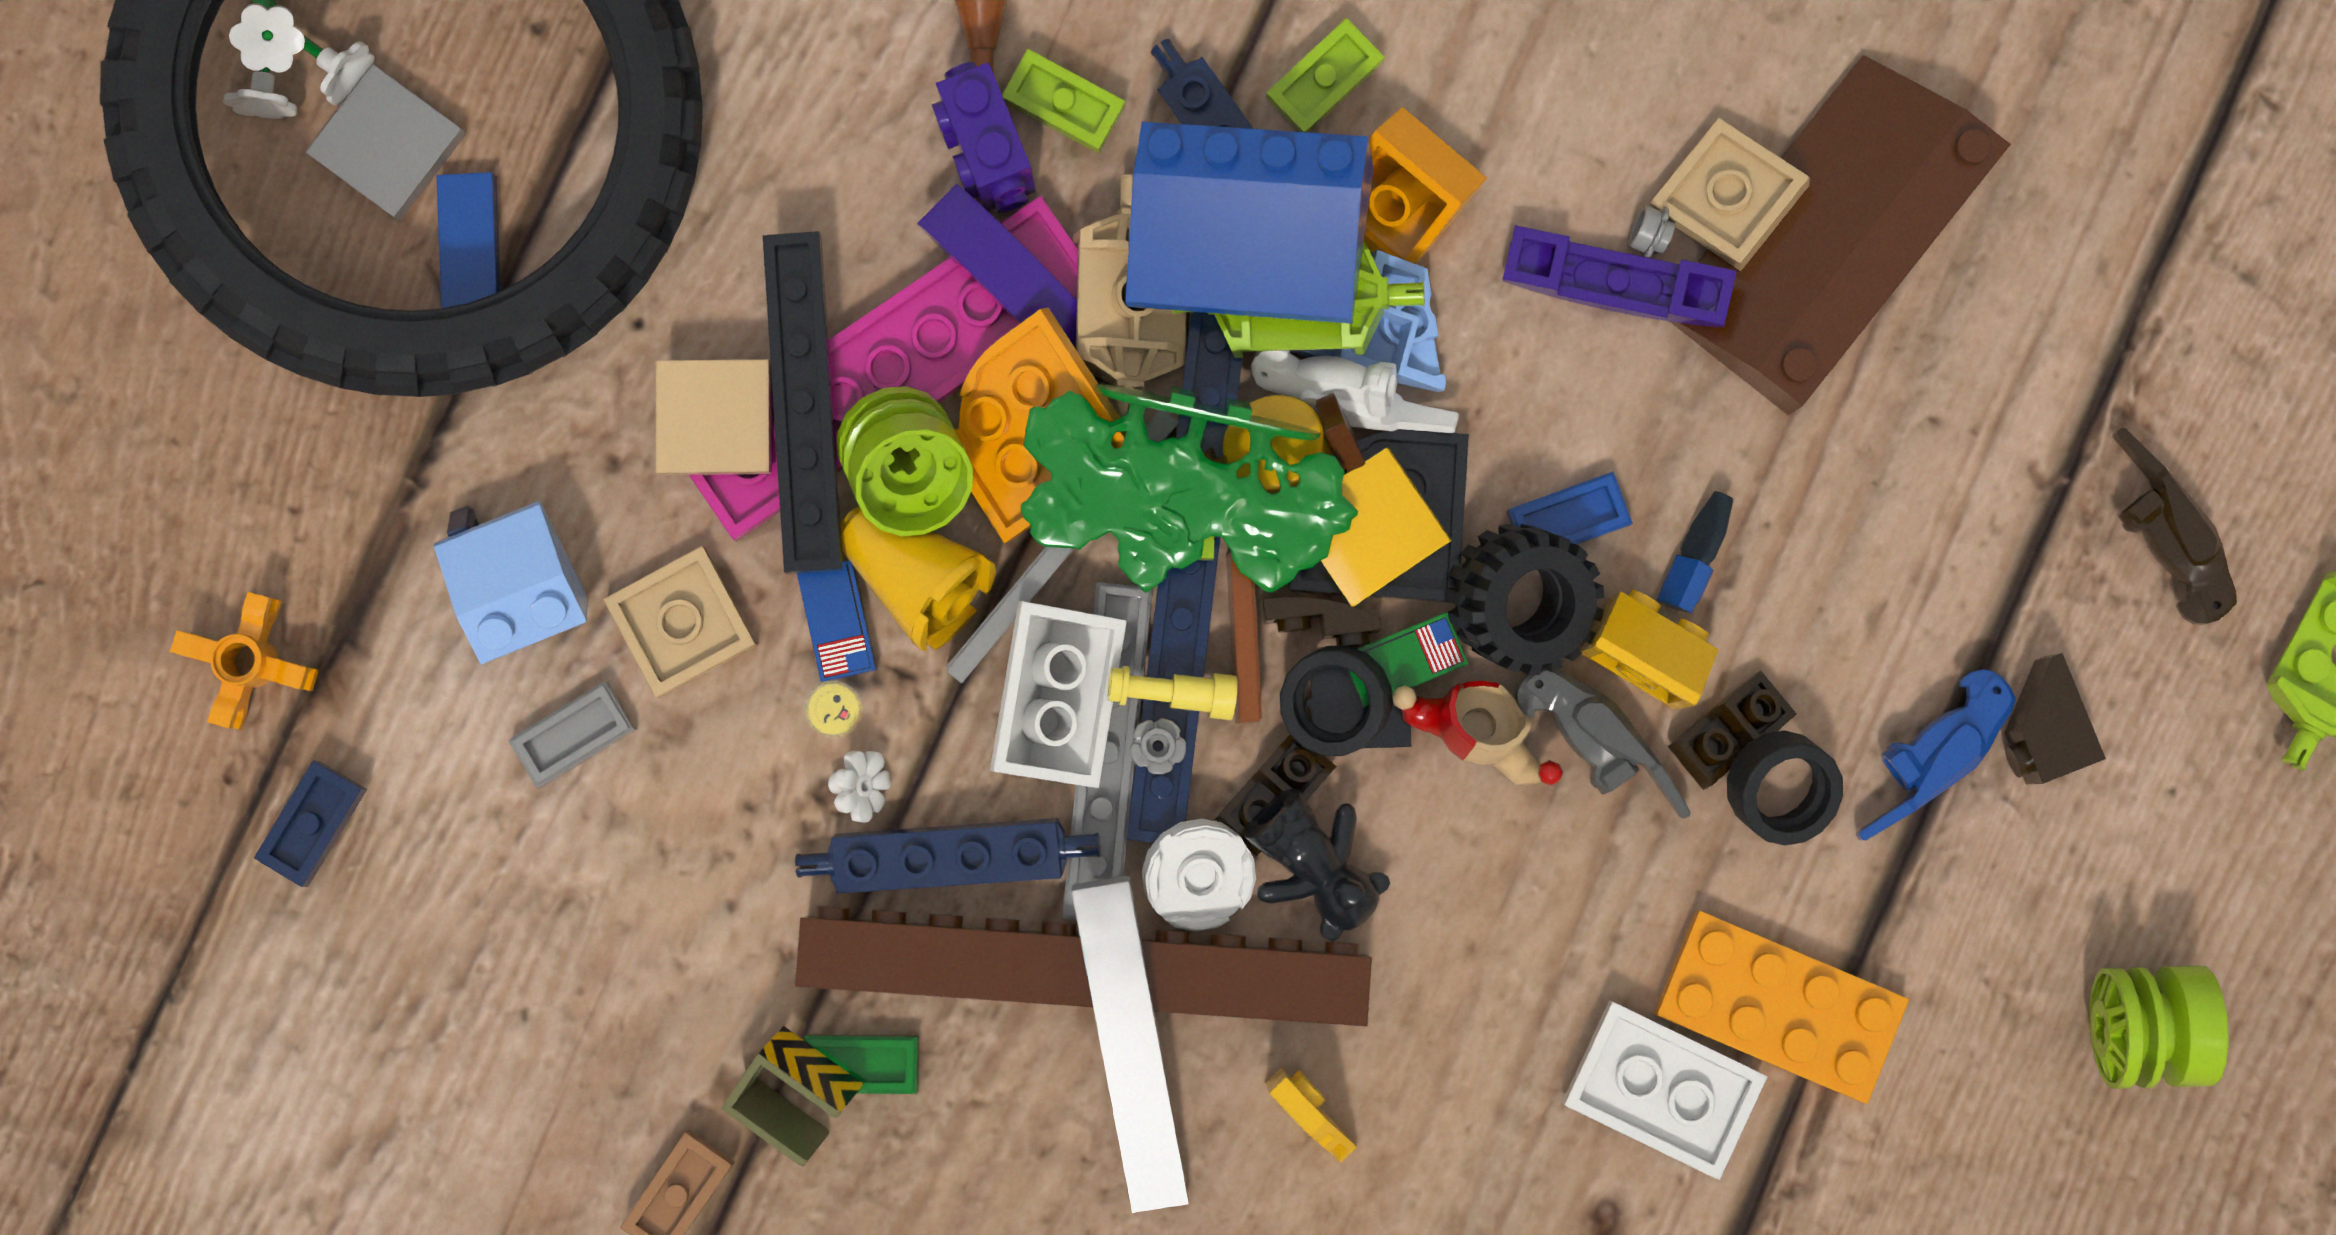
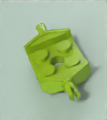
M1363 242L1352 324L1217 313L1208 314L1215 315L1235 358H1243V352L1322 349H1354L1356 355L1365 354L1384 314V309H1389V306H1425L1424 282L1389 284L1388 277H1381L1366 243ZM1173 310V313H1174V314H1177V313H1185V312H1191V311H1178V310Z
M2336 571L2325 574L2266 684L2272 700L2294 722L2292 728L2298 731L2281 760L2286 764L2291 763V767L2305 771L2306 765L2319 741H2323L2325 737L2336 738V666L2331 658L2332 649L2336 644Z

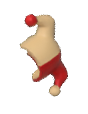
M1488 681L1458 683L1443 698L1416 696L1415 690L1406 685L1397 687L1392 694L1394 706L1401 709L1402 717L1406 724L1440 737L1448 750L1462 761L1475 765H1493L1519 786H1529L1541 782L1552 786L1561 781L1563 771L1560 764L1551 760L1543 764L1540 763L1524 745L1523 741L1527 738L1531 729V720L1524 717L1514 697L1501 684Z

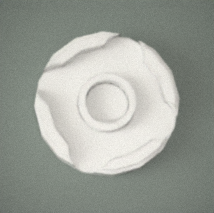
M1201 818L1180 822L1160 834L1147 851L1142 868L1144 892L1149 902L1166 922L1175 928L1197 932L1220 927L1230 921L1229 916L1233 915L1239 907L1241 910L1251 898L1256 882L1254 858L1237 832L1222 822Z

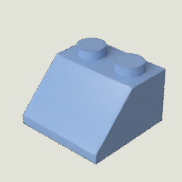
M540 500L434 543L436 556L456 618L481 665L587 622V595Z

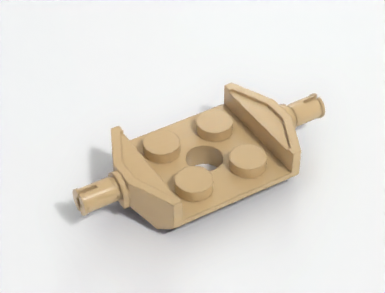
M1133 174L1120 176V209L1117 211V215L1097 221L1073 234V243H1078L1076 350L1090 372L1109 384H1113V386L1140 390L1144 388V382L1185 366L1186 312L1174 314L1173 310L1145 308L1143 311H1133L1122 300V288L1127 282ZM1115 400V410L1120 417L1126 415L1130 403Z

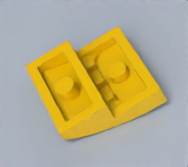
M1389 447L1365 461V465L1343 476L1342 495L1358 510V514L1352 519L1348 531L1333 535L1328 557L1321 560L1352 607L1358 605L1452 541Z

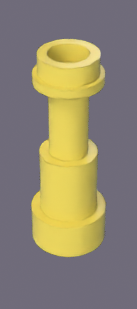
M1123 666L1122 668L1111 667L1107 700L1118 702L1122 706H1125L1127 697L1169 702L1170 708L1207 712L1208 718L1232 720L1237 699V676L1213 673L1211 678L1173 674L1171 680L1130 675L1129 666Z

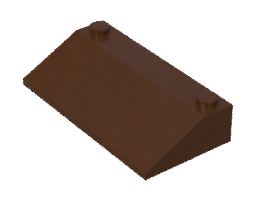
M1863 55L1781 157V159L1809 176L1810 186L1746 266L1740 271L1708 249L1697 262L1737 271L1724 327L1670 323L1784 413L1790 415L1806 403L2011 144L1967 109Z

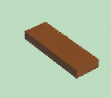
M1230 552L1226 557L1232 675L1237 676L1235 724L1256 723L1262 718L1255 583L1239 572Z

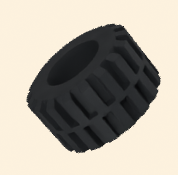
M1522 523L1520 527L1512 524L1500 525L1498 534L1487 530L1478 535L1477 537L1481 545L1476 548L1468 544L1460 553L1466 560L1462 567L1453 565L1449 576L1457 579L1455 588H1447L1446 600L1454 603L1456 607L1448 611V616L1452 624L1460 627L1456 633L1460 640L1471 646L1473 652L1499 666L1516 673L1520 670L1528 675H1540L1542 668L1550 672L1563 668L1562 658H1567L1571 661L1577 659L1582 654L1578 646L1582 641L1591 644L1596 635L1595 632L1590 630L1594 620L1601 622L1604 612L1603 609L1596 607L1597 599L1605 598L1604 585L1593 581V579L1600 575V572L1595 563L1585 560L1588 553L1582 547L1570 543L1571 540ZM1538 570L1543 582L1541 603L1529 620L1521 625L1511 627L1506 612L1509 593L1522 576L1531 571Z

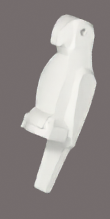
M1290 350L1256 351L1251 364L1252 375L1257 385L1264 390L1279 395L1298 398L1312 407L1316 413V400L1334 392L1351 427L1389 432L1395 430L1454 433L1459 420L1457 412L1404 401L1401 395L1395 393L1397 388L1396 364L1379 362L1366 368L1353 361L1335 356L1323 355L1299 360L1290 354Z

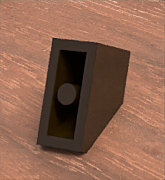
M2063 653L2048 655L2034 660L2004 732L2009 742V745L2005 747L2009 766L2018 778L2023 777L2026 785L2044 784L2106 759Z

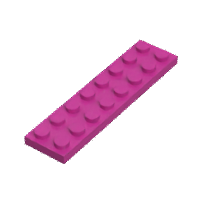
M1039 196L1005 219L1001 224L1077 300L1078 249L1043 198ZM948 258L829 339L837 473L843 469L837 456V432L845 414L862 397L882 388L907 386L927 392L937 402L941 403L962 388L969 371L980 356L997 340L1019 325L959 263L956 264L951 258ZM773 392L772 474L689 475L735 542L780 513Z

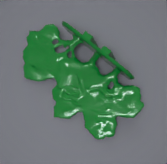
M1096 384V389L1101 395L1130 403L1128 413L1113 422L1098 417L1093 407L1083 396L1072 391L1054 398L1046 408L1035 406L1029 411L1024 447L1052 474L1050 481L1040 483L1034 488L1030 497L1021 504L1020 510L1022 515L1031 525L1030 534L1038 544L1044 547L1080 550L1090 541L1096 540L1107 533H1112L1119 541L1118 553L1120 557L1118 566L1145 594L1166 579L1167 571L1170 568L1183 569L1202 557L1204 540L1211 536L1223 538L1231 550V557L1239 572L1264 591L1272 593L1293 581L1299 570L1313 568L1319 561L1327 558L1333 535L1348 531L1352 519L1358 514V510L1342 495V481L1345 471L1335 456L1321 452L1307 455L1298 463L1289 465L1277 455L1270 444V441L1275 436L1313 441L1318 439L1321 433L1299 425L1251 415L1252 408L1249 402L1227 398L1225 408L1223 409L1194 402V390L1171 386L1168 397L1125 387ZM1148 407L1191 417L1188 434L1181 438L1173 437L1159 442L1150 440L1143 418L1145 408ZM1207 420L1248 429L1251 439L1249 453L1230 464L1218 463L1206 458L1200 447ZM1127 431L1122 447L1114 449L1111 442L1115 433ZM1259 461H1266L1264 470L1272 471L1275 468L1281 487L1279 493L1271 494L1262 486L1258 478ZM1249 463L1250 475L1238 478L1237 470L1243 464ZM1288 471L1299 475L1300 481L1297 487H1291L1287 480Z

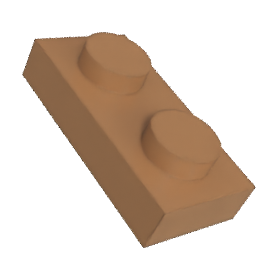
M690 1130L686 1131L626 1217L620 1229L629 1235H686L735 1162Z

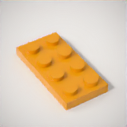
M1695 910L1653 1014L1868 1105L1910 999L1702 911Z

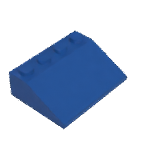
M1142 122L1133 173L1125 298L1127 307L1352 324L1373 176L1369 136Z

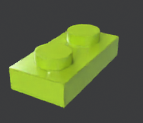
M1346 18L1267 91L1265 99L1297 132H1310L1384 63L1385 57Z
M1027 49L1002 94L1005 104L1098 154H1100L1126 107L1125 100L1030 49Z

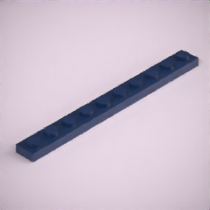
M1192 312L1182 388L1194 390V402L1224 409L1227 398L1235 400L1238 398L1242 358L1234 357L1214 314ZM1179 414L1176 438H1181L1188 434L1191 417ZM1207 420L1200 447L1202 451L1212 447L1217 457L1222 456L1223 439L1228 425ZM1214 536V560H1197L1183 569L1172 567L1167 571L1166 579L1158 584L1147 677L1171 680L1173 674L1204 677L1220 537ZM1144 699L1141 723L1146 720L1157 722L1161 718L1173 721L1180 728V737L1186 741V753L1180 763H1175L1173 769L1165 774H1152L1148 771L1147 767H1140L1136 764L1127 840L1154 843L1161 833L1180 822L1186 821L1199 711L1170 708L1169 702ZM1157 740L1153 743L1152 747L1155 751L1159 752L1163 749L1164 745L1161 741Z

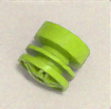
M907 386L882 388L862 397L845 414L837 432V456L864 517L878 529L899 536L925 535L947 525L964 508L972 491L973 467L945 409L927 392Z
M2162 966L2155 973L2154 977L2147 968L2130 967L2127 972L2122 968H2101L2095 976L2091 989L2089 1021L2094 1059L2100 1076L2108 1087L2130 1089L2136 1084V1086L2142 1088H2154L2160 1082L2161 1077H2163L2168 1085L2174 1087L2214 1086L2221 1080L2227 1064L2229 1045L2228 1017L2217 978L2207 966Z

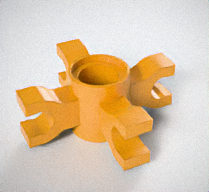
M247 591L237 634L225 636L219 641L176 630L170 652L210 663L213 673L222 681L219 693L211 707L207 720L208 723L228 729L242 730L247 717L252 689L266 685L270 681L299 690L313 691L319 670L279 659L276 649L267 641L271 628L278 616L282 604L281 600ZM248 646L254 653L255 661L251 671L241 676L236 669L235 660L239 651Z

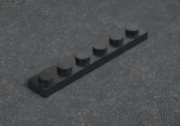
M819 231L763 235L784 573L801 574L842 571L844 569L822 235Z

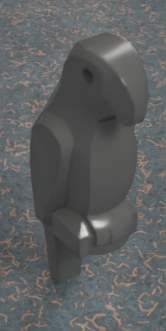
M1542 668L1540 675L1526 674L1522 677L1515 695L1519 708L1529 718L1534 717L1535 711L1544 710L1553 713L1556 724L1568 745L1580 758L1592 766L1590 770V783L1601 794L1612 792L1635 776L1639 771L1637 764H1640L1648 772L1677 815L1681 818L1690 816L1691 811L1663 766L1615 702L1561 669L1550 672Z

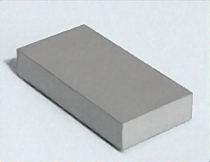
M604 681L508 741L536 788L541 789L637 729L609 682Z

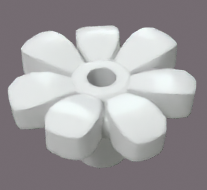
M850 751L844 756L845 769H839L829 777L828 786L830 791L838 794L834 801L837 810L843 813L851 812L852 821L869 822L872 819V812L879 813L884 805L885 797L879 790L889 789L891 787V779L887 770H881L885 763L881 753L867 751L864 754L861 751Z

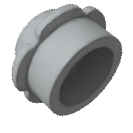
M1645 205L1632 227L1628 246L1641 251L1642 257L1649 258L1654 251L1662 254L1669 245L1675 230V223L1668 220L1669 209L1664 206L1663 210L1660 211Z
M1161 718L1157 722L1146 720L1139 724L1133 732L1134 743L1130 746V753L1134 762L1140 767H1147L1148 771L1152 774L1170 772L1173 769V765L1180 763L1186 753V741L1180 737L1178 725L1165 718ZM1157 740L1161 741L1164 745L1163 749L1159 752L1155 751L1152 747L1153 743Z

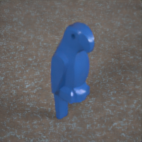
M1983 669L1969 672L1959 682V687H1966L1967 697L1964 706L1953 709L1931 721L1914 737L1909 745L1900 742L1891 743L1887 747V750L1881 754L1882 762L1898 785L1906 791L1910 790V792L1903 801L1857 831L1856 836L1859 840L1866 841L1915 812L1978 767L1991 748L2001 727L2013 711L2016 701L2013 691L2002 676L1993 671Z

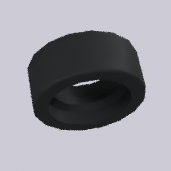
M1326 646L1301 658L1287 673L1280 691V714L1289 734L1305 749L1322 756H1346L1364 748L1385 728L1392 710V687L1383 667L1368 653L1351 646ZM1326 668H1343L1353 672L1364 683L1368 692L1369 708L1365 719L1357 728L1346 733H1330L1318 728L1309 719L1304 707V692L1308 681L1317 672Z
M1786 730L1765 733L1748 743L1733 760L1727 777V799L1735 816L1765 841L1784 846L1804 843L1823 832L1837 815L1843 798V776L1835 759L1806 736ZM1803 759L1812 769V783L1805 799L1797 808L1785 815L1775 817L1764 815L1757 806V792L1762 779L1773 767L1785 760Z

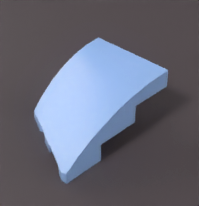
M1379 250L1371 252V255L1381 277H1388L1389 284L1424 282L1425 306H1389V309H1384V314L1365 354L1356 355L1354 349L1290 350L1291 353L1306 358L1323 355L1340 357L1366 368L1379 362L1396 364L1398 384L1435 392L1444 391L1446 386L1445 374L1440 373L1435 339L1439 335L1436 317L1430 308L1432 293L1428 269Z

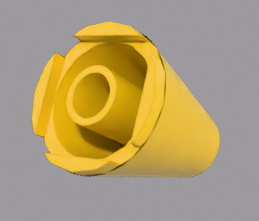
M860 507L851 510L841 522L842 552L912 643L922 651H927V644L936 650L953 639L978 611L970 605L978 590L988 595L996 575L994 562L985 555L933 531L925 535L899 536L884 532L864 517Z

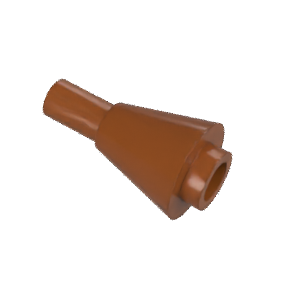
M955 0L967 47L971 50V62H975L977 67L989 62L994 74L993 50L997 46L1007 0Z

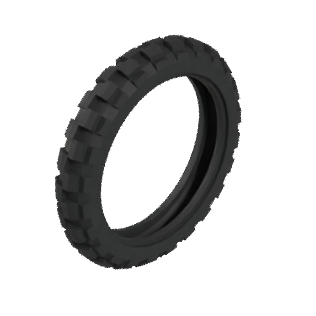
M115 0L107 24L110 30L105 59L101 61L100 105L103 107L106 136L103 141L113 181L117 184L128 212L127 217L146 251L164 272L170 284L199 314L203 315L229 338L273 364L302 377L341 389L380 396L429 397L455 395L486 387H494L532 374L534 371L562 357L564 358L596 336L620 312H623L648 283L655 269L667 253L682 222L695 182L702 140L703 102L700 68L691 29L687 24L679 0H582L601 32L611 59L617 87L618 129L613 157L601 191L578 230L540 268L519 282L495 294L469 303L441 309L414 311L381 309L355 304L325 294L300 282L266 258L244 235L228 213L215 189L205 163L199 138L196 112L197 79L201 56L209 30L224 0Z

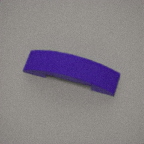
M956 184L917 225L956 264L959 263L1019 324L1039 309L1049 307L1076 349L1077 300L996 218L961 186Z
M1515 225L1503 282L1547 296L1613 312L1676 323L1724 327L1737 271L1682 259L1680 264L1593 247L1570 242V236Z

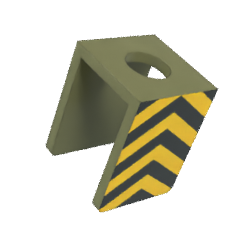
M783 1026L754 1058L721 1109L796 1164L804 1166L830 1132L819 1122L758 1078L763 1070L766 1068L835 1118L843 1112L863 1084Z

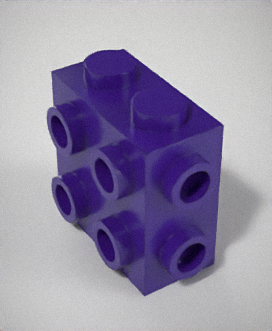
M968 62L948 70L944 74L945 80L936 83L941 101L931 105L948 150L958 146L961 153L952 157L964 190L973 198L979 197L982 206L987 211L996 208L998 213H1006L1025 205L1029 201L1027 195L1036 192L1031 165L989 62L978 67L975 62Z

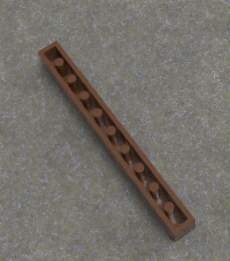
M816 906L815 916L800 918L795 987L1093 1007L1080 935L1076 934V924L1042 922V932L1019 930L1020 920L1005 918H986L985 928L962 926L963 916L948 914H929L928 924L906 923L907 912L873 910L872 920L849 919L850 908ZM1160 929L1155 930V940L1141 939L1155 1012L1368 1027L1372 957L1366 954H1359L1358 943L1325 941V952L1302 950L1303 940L1269 937L1268 948L1245 946L1246 936L1212 933V943L1208 944L1189 942V932Z

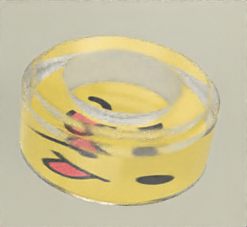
M826 681L818 684L809 692L804 704V715L809 726L818 734L832 738L842 737L852 732L860 722L862 703L856 691L847 684L838 681Z

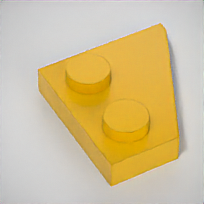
M1281 1067L1265 1082L1269 1094L1311 1138L1329 1153L1331 1152L1338 1161L1342 1162L1357 1148L1353 1141L1319 1107L1325 1101L1322 1093L1300 1070L1293 1076H1290Z

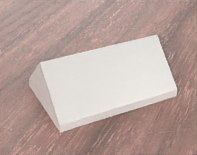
M1018 601L990 771L1099 788L1113 702L1107 700L1111 667L1119 668L1127 620Z

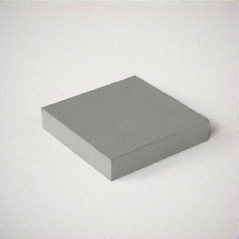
M372 64L307 149L306 153L391 216L401 221L466 133Z

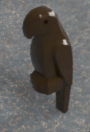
M2126 428L2117 430L2113 434V439L2148 478L2152 488L2118 515V518L2123 522V528L2132 533H2142L2148 549L2160 565L2176 579L2187 585L2185 602L2180 601L2176 604L2178 612L2185 620L2196 625H2204L2220 620L2237 604V596L2228 569L2223 544L2215 525L2158 459Z

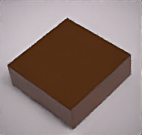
M1333 392L1316 400L1317 404L1315 407L1323 430L1343 470L1346 469L1347 472H1350L1365 465L1366 463L1356 436L1335 393Z

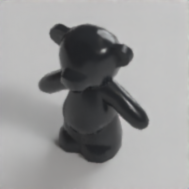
M1291 788L1275 796L1248 823L1244 831V837L1253 846L1294 874L1288 879L1264 882L1257 888L1256 894L1258 899L1262 902L1278 903L1304 899L1313 895L1317 910L1322 917L1320 934L1331 942L1339 939L1344 931L1360 927L1372 916L1380 901L1379 896L1388 890L1390 880L1384 873L1372 872L1367 874L1352 865L1346 864L1351 853L1357 821L1356 810L1349 803L1341 804L1336 810L1330 838H1328L1319 827L1312 809L1306 802V798L1300 790Z

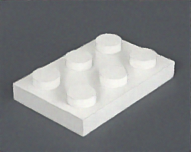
M1609 1000L1561 1103L1720 1180L1768 1076Z

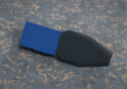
M1714 491L1688 531L1681 547V556L1676 555L1658 595V602L1668 608L1692 614L1695 605L1702 598L1714 571L1708 565L1715 559L1726 535L1734 500L1732 497L1718 491Z

